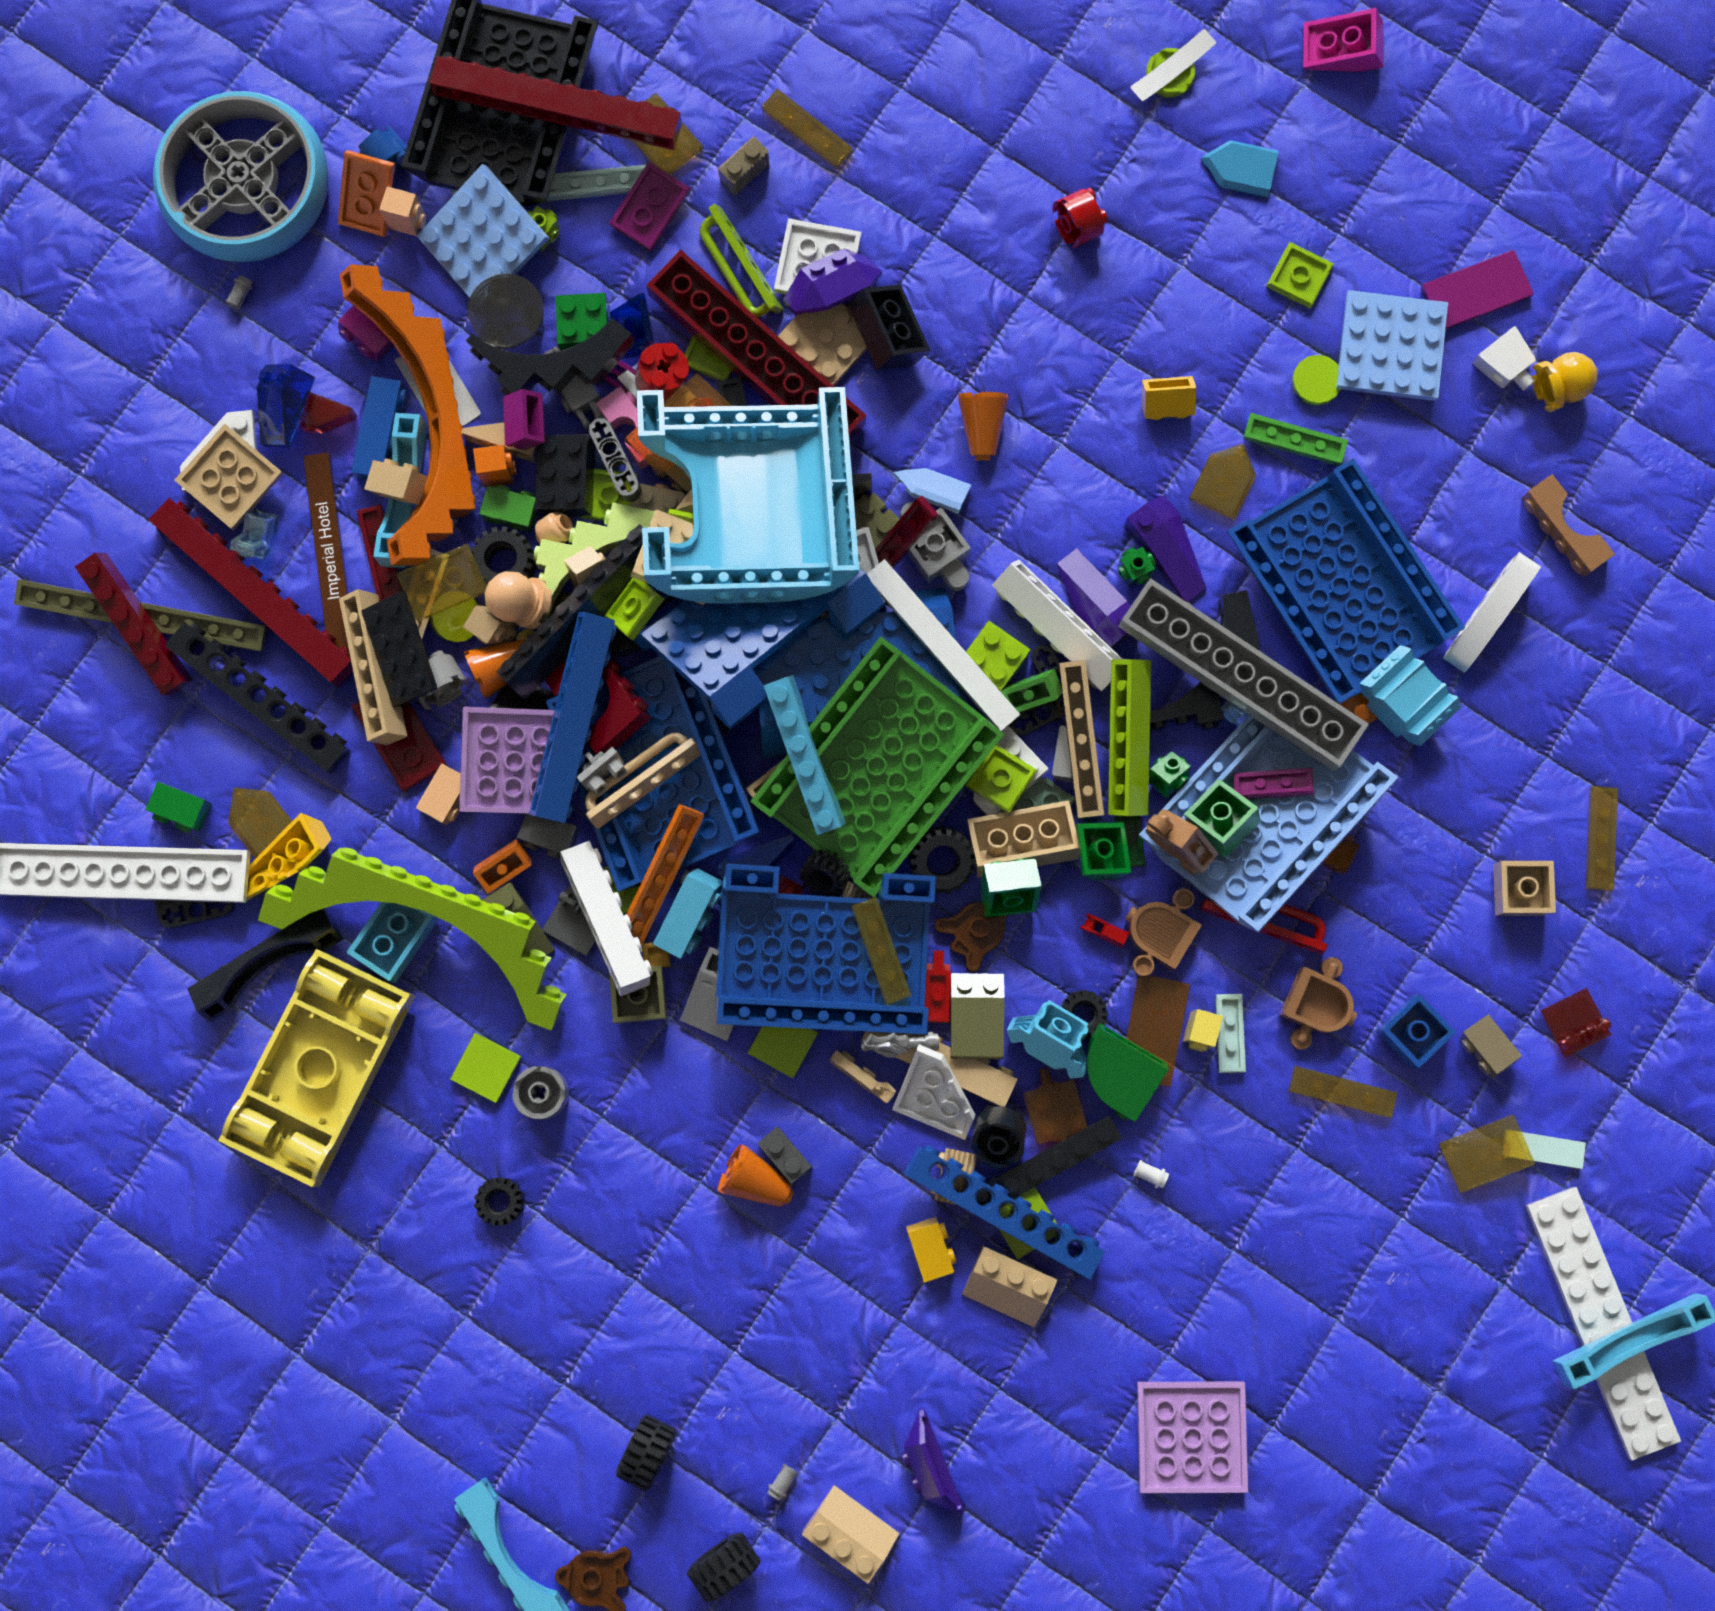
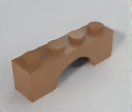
M1551 474L1529 490L1521 499L1524 501L1523 504L1526 510L1534 514L1539 520L1541 529L1553 538L1558 551L1565 554L1571 561L1572 569L1584 578L1613 557L1615 553L1600 534L1584 536L1568 527L1562 514L1563 503L1568 493Z

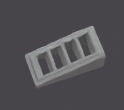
M1061 725V727L1059 726L1052 776L1054 780L1073 782L1068 730L1066 726Z

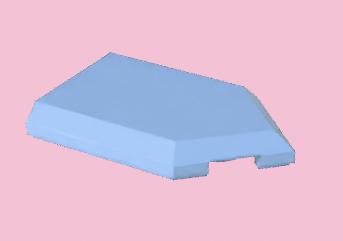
M927 468L894 472L893 475L899 482H903L907 486L906 491L911 497L918 498L923 496L928 503L955 513L960 512L971 488V484Z

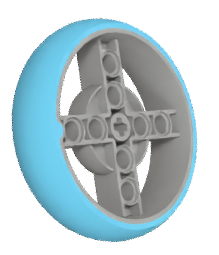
M234 91L220 93L190 106L167 129L155 156L153 169L154 192L162 215L170 228L195 250L225 261H258L273 257L291 248L315 224L323 208L328 190L327 159L321 141L306 119L286 103L255 92ZM247 118L263 119L277 123L257 142L242 139L225 142L212 129L225 122ZM213 140L211 144L205 145L207 141ZM278 142H283L281 146L274 147ZM194 144L207 158L203 172L205 186L180 207L176 194L177 175L184 156ZM303 147L307 160V177L299 199L293 208L289 210L275 195L279 182L277 167L299 148ZM229 157L226 162H221L223 158ZM264 158L261 163L256 164L258 159ZM227 190L224 195L218 196L221 191ZM257 191H262L259 196L253 197ZM208 206L204 212H199L202 207ZM278 208L276 213L269 214L272 209ZM226 211L236 214H248L257 211L271 226L258 233L240 237L218 236L204 231Z

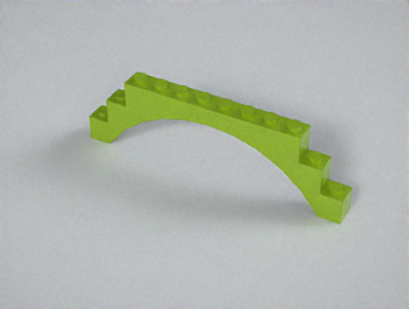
M339 848L332 854L326 873L319 867L307 866L298 874L294 891L285 885H274L265 894L258 921L279 929H284L311 912L336 904L360 901L397 903L430 913L454 925L476 941L499 965L516 992L527 1022L552 1031L559 1019L567 994L561 992L557 987L543 985L551 957L546 956L540 950L527 949L536 921L530 919L524 913H514L506 910L500 904L484 902L476 895L460 893L452 886L431 882V879L426 876L412 875L407 873L402 867L388 866L383 864L378 858L364 857L357 854L351 848Z

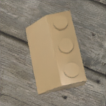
M982 1246L962 1295L1035 1328L1048 1304L1057 1279L986 1246Z
M833 1485L804 1527L802 1535L869 1584L887 1557L899 1532L837 1486Z

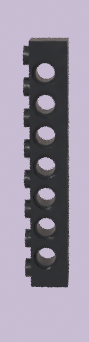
M183 622L164 646L318 766L332 774L350 752L345 747L347 741L337 733L331 736L324 731L327 726L316 717L313 720L306 717L304 714L307 710L297 702H294L292 705L284 699L287 695L278 687L274 686L270 689L264 684L267 680L256 670L252 674L244 668L247 663L235 654L232 658L224 653L227 648L215 638L212 642L206 639L204 635L207 632L194 623L190 626ZM203 643L205 646L204 652L200 655H194L195 646ZM219 659H224V668L220 671H215L214 663ZM238 675H244V684L242 686L235 687V677ZM264 690V700L256 703L254 701L255 693ZM279 706H284L286 710L284 716L275 718V709ZM298 722H305V731L301 734H295L294 726ZM319 737H324L326 739L325 747L321 750H316L314 747L315 740Z

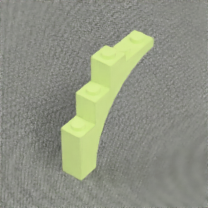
M612 503L611 510L607 509L604 524L607 527L577 521L576 528H571L569 543H572V545L541 539L540 546L535 547L533 559L540 570H545L540 572L538 579L545 580L546 588L551 589L552 602L549 613H543L540 620L546 621L549 618L554 602L564 585L570 580L564 560L589 546L597 554L600 552L604 554L613 550L639 524L644 528H649L655 511Z

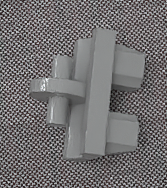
M612 747L606 753L600 751L594 757L587 752L585 757L589 761L581 767L584 771L577 776V779L588 792L591 790L597 796H601L608 788L603 780L610 774L616 780L621 779L627 774V770L623 765L624 761Z

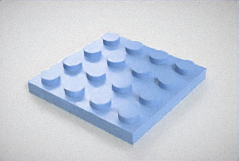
M483 164L417 235L420 241L480 309H484L549 239L546 233L492 171Z
M1348 290L1345 300L1336 389L1437 401L1448 302Z

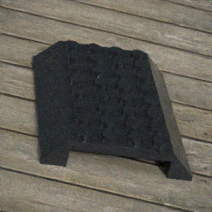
M451 0L401 167L430 185L458 191L483 164L492 171L521 206L528 207L547 202L569 126L433 95L429 82L437 56L445 58L452 56L459 61L467 63L477 62L484 67L493 69L499 67L510 73H525L532 78L541 80L545 78L551 79L558 84H573L580 88L599 24L598 20L574 15L572 24L483 4L481 0Z

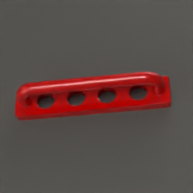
M1209 898L1201 902L1200 911L1241 925ZM1284 904L1278 912L1314 925L1316 931L1313 939L1271 923H1267L1260 931V933L1318 954L1325 953L1328 944L1323 943L1326 934V926L1323 920L1314 914Z

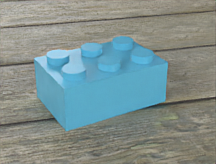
M698 868L687 874L653 945L680 959L687 953L691 954L693 950H696L702 940V936L699 935L700 932L703 931L704 927H708L713 918L712 908L721 901L723 881Z
M381 902L346 953L388 981L396 983L440 918L425 911L397 903Z

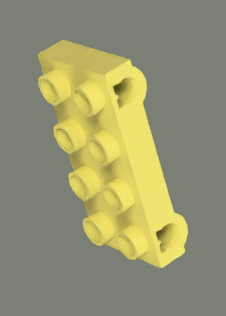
M316 949L303 968L295 991L240 1099L230 1111L218 1141L311 1187H320L416 996Z

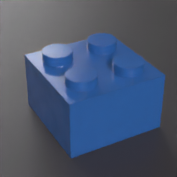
M1420 994L1412 995L1375 1031L1411 1069L1420 1068L1456 1033Z

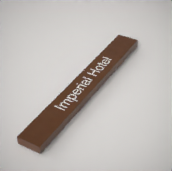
M328 452L307 455L303 457L325 628L337 639L334 644L339 649L342 646L349 649L339 598L348 594L331 457Z

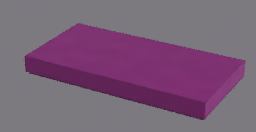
M1514 250L1427 282L1420 287L1426 300L1448 302L1445 330L1528 299L1534 295Z

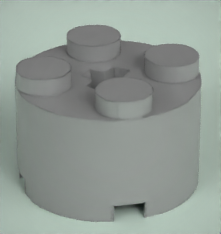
M437 651L429 657V663L438 689L418 698L424 709L427 710L431 709L429 705L436 704L439 708L452 702L463 693L461 690L462 686L465 685L467 687L469 684L453 656L444 654L443 651Z
M543 1066L528 1068L515 1081L513 1089L514 1104L523 1115L529 1118L540 1120L553 1118L565 1108L569 1100L567 1081L561 1073L552 1068ZM538 1087L546 1089L544 1099L536 1098V1095L539 1093Z

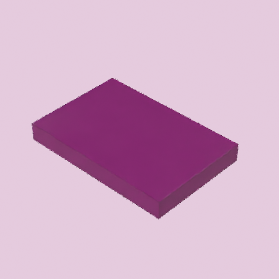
M648 161L609 222V226L649 252H652L690 193L691 188Z

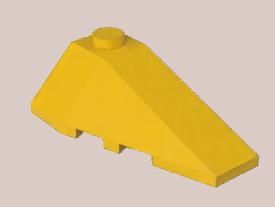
M300 813L250 864L247 900L306 868L331 841V837L322 821Z

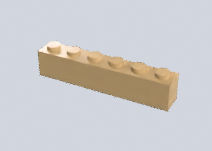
M357 589L339 598L366 737L368 742L390 745L407 737L401 706H392L361 610L379 602V595Z
M1086 660L1059 663L1078 818L1104 815Z
M865 1031L861 1042H863V1039L866 1040L871 1033L877 1037L888 1036L892 1033ZM895 1033L897 1036L907 1035L909 1038L925 1037L923 1034ZM939 1037V1049L934 1051L944 1055L960 1087L989 1102L1005 1107L1018 1080L1013 1077L1014 1071L1000 1066L999 1069L989 1066L990 1060L953 1059L951 1058V1047L942 1044L943 1038ZM909 1048V1052H904L902 1055L897 1054L896 1058L911 1064L917 1048Z

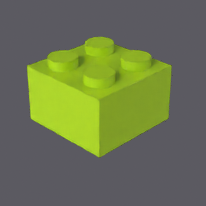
M988 621L966 653L999 691H1002L1025 662L1031 649L991 621Z

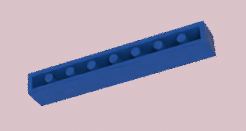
M578 612L532 798L530 815L565 823L566 818H569L571 815L572 803L570 801L572 793L576 792L579 780L576 778L578 768H581L584 763L585 753H583V748L591 735V728L589 727L591 717L595 716L597 710L596 695L603 686L604 679L601 675L603 667L607 666L610 658V652H608L609 643L613 641L616 633L615 620L587 612Z

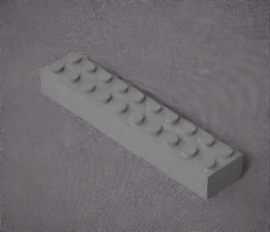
M1151 578L1118 625L1119 628L1332 771L1342 766L1369 725Z

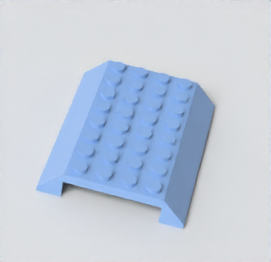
M1248 715L1163 809L1185 820L1184 813L1218 779L1234 789L1233 773L1312 768L1314 795L1249 799L1250 802L1259 808L1260 823L1226 858L1218 853L1203 874L1198 872L1196 875H1193L1179 864V860L1160 848L1145 832L1147 826L1139 836L1163 862L1234 920L1259 933L1398 780V777L1378 761L1373 766L1354 750L1350 752L1340 768L1332 771Z

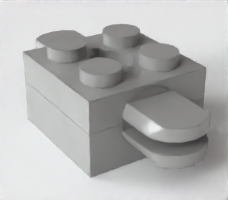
M909 502L902 507L900 518L913 502ZM941 507L936 511L939 514L937 518L911 547L907 555L928 584L941 576L951 590L960 591L969 582V572L961 561L970 556L971 547Z

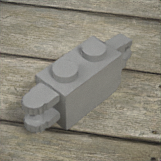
M556 346L544 354L558 352L561 350ZM575 375L561 392L564 398L560 401L567 413L572 411L574 416L579 418L585 430H588L590 422L584 416L586 412L592 410L596 419L604 418L596 406V403L601 399L591 381L587 385Z

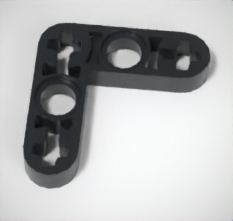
M1047 645L1037 646L1031 655V661L1037 674L1043 673L1042 670L1046 668L1042 660L1037 661L1039 652L1049 655L1047 658L1049 667L1052 664L1055 665V667L1047 671L1055 669L1056 673L1061 677L1060 662L1051 647ZM1060 695L1058 699L1019 712L1020 715L1016 719L1025 721L1030 717L1027 713L1031 712L1032 719L1037 725L1033 726L1031 721L1025 725V730L1022 731L1021 728L1016 729L1014 727L1017 723L1015 719L1009 724V727L1019 737H1023L1065 717V706L1060 705L1062 696ZM1039 707H1047L1051 712L1050 718L1047 720L1039 719L1036 715L1037 709Z
M155 900L159 922L170 929L227 917L235 909V903L228 902V905L224 906V911L219 908L210 909L207 902ZM209 902V905L212 906L220 904V902ZM195 904H201L203 907V913L198 918H193L190 914L191 907ZM170 910L173 913H184L185 917L173 918V923L166 920V916L170 915Z

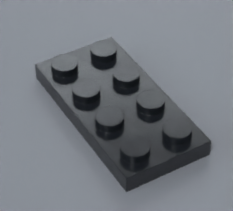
M398 592L361 610L392 706L400 707L437 690L438 687L406 592Z

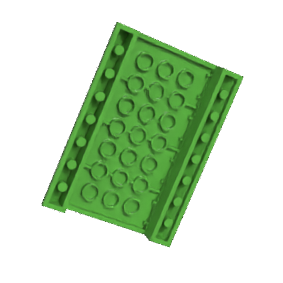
M880 636L809 726L822 767L838 799L846 823L834 830L819 835L816 834L788 754L750 802L769 817H775L814 849H822L823 853L825 850H830V855H833L834 852L837 853L836 858L840 859L842 857L845 860L843 865L848 864L849 869L847 871H850V877L853 878V882L872 897H875L879 892L883 873L893 874L1004 736V733L903 652Z

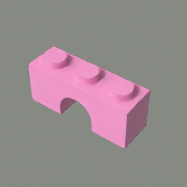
M618 387L598 401L596 406L604 419L609 421L613 430L623 424H629L636 428L634 436L625 442V446L642 470L652 463L651 458L655 453L645 447L639 440L638 411L634 406L637 404L635 398L629 391L625 393L621 387Z

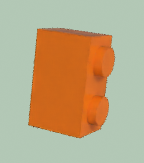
M504 445L473 449L476 474L484 487H487V485L496 486V484H514L513 475H517L516 461L513 460L512 453H508Z
M515 839L474 866L473 874L486 893L489 894L530 867L532 859L519 840Z

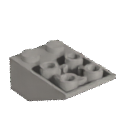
M709 947L680 1021L728 1041L735 1025L717 1024L715 994L718 950Z

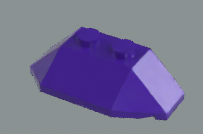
M844 248L801 268L784 296L783 301L795 315H802L803 312L814 313L829 310L854 298L864 288L873 287L878 278L881 277L882 271L870 258Z
M923 1406L918 1409L905 1440L904 1448L906 1451L901 1453L907 1468L911 1466L916 1477L911 1479L917 1494L922 1492L924 1499L957 1514L965 1513Z

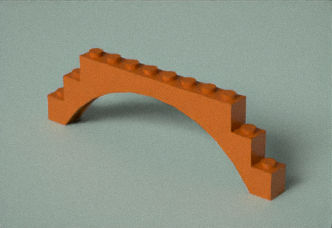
M350 264L339 274L343 298L372 320L393 343L411 371L421 393L428 418L431 445L429 471L419 505H416L409 519L387 540L391 566H419L431 558V547L428 541H442L453 534V520L450 517H465L475 510L476 503L471 487V473L468 470L466 460L467 451L461 434L462 425L459 422L458 402L455 399L453 389L454 380L450 373L449 354L446 351L444 340L445 331L442 328L441 318L416 317L413 315L414 306L411 302L410 293L383 291V281L377 266Z

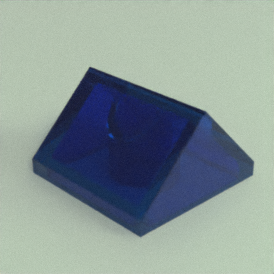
M645 293L636 295L610 312L611 319L613 318L627 329L636 340L621 359L641 356V353L647 347L655 344Z

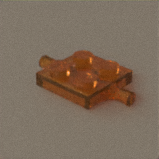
M1049 1067L1038 1070L1042 1085L1036 1090L1023 1093L1037 1144L1047 1141H1058L1059 1143L1087 1127L1075 1080L1063 1083L1052 1082Z

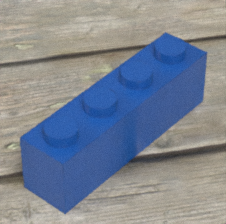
M371 376L351 473L358 480L367 481L373 460L384 462L385 459L391 460L395 413H401L402 405H406L408 391L401 381Z

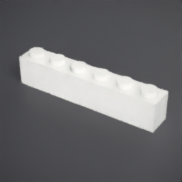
M1020 560L1011 563L992 584L996 589L997 595L1015 607L1014 611L1020 617L1026 618L1032 624L1034 631L1041 636H1045L1051 642V647L1068 658L1069 662L1086 660L1088 683L1101 691L1106 689L1111 684V659L1122 658Z
M590 841L560 851V862L620 997L649 986L650 975H653L652 968L648 960L644 961L640 954L643 950L637 937L633 938L630 932L632 924L628 915L623 916L621 912L622 902L618 893L612 892L610 887L612 880L607 870L603 871L600 865L602 858L597 848L593 849Z

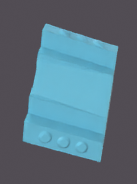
M1401 645L1359 683L1362 694L1369 701L1366 706L1397 738L1402 735L1408 742L1418 746L1427 741L1461 709L1459 697L1448 693L1447 684L1438 680L1429 671L1424 661L1415 659L1411 648Z
M1050 1000L1042 1004L1036 1015L1012 1018L1007 1028L1011 1043L1023 1042L1026 1053L1053 1069L1066 1068L1070 1079L1084 1077L1087 1059L1081 1042L1088 1033L1087 1022Z

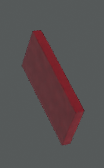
M358 701L351 707L364 727L360 702ZM410 702L401 706L407 737L390 745L374 743L402 792L408 791L436 774L441 763L448 766Z

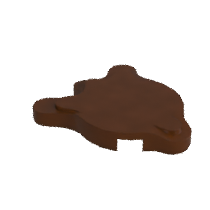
M974 902L962 908L954 917L937 919L934 927L939 933L955 936V940L950 945L952 952L963 955L966 959L968 971L976 972L980 969L983 957L988 952L994 950L1004 938L1008 915L985 918L982 902Z
M622 1546L613 1552H602L599 1550L581 1552L567 1565L558 1568L555 1574L556 1582L564 1586L575 1599V1602L589 1607L601 1606L608 1611H626V1604L618 1595L617 1589L625 1588L629 1584L630 1580L624 1567L631 1558V1550L629 1547Z

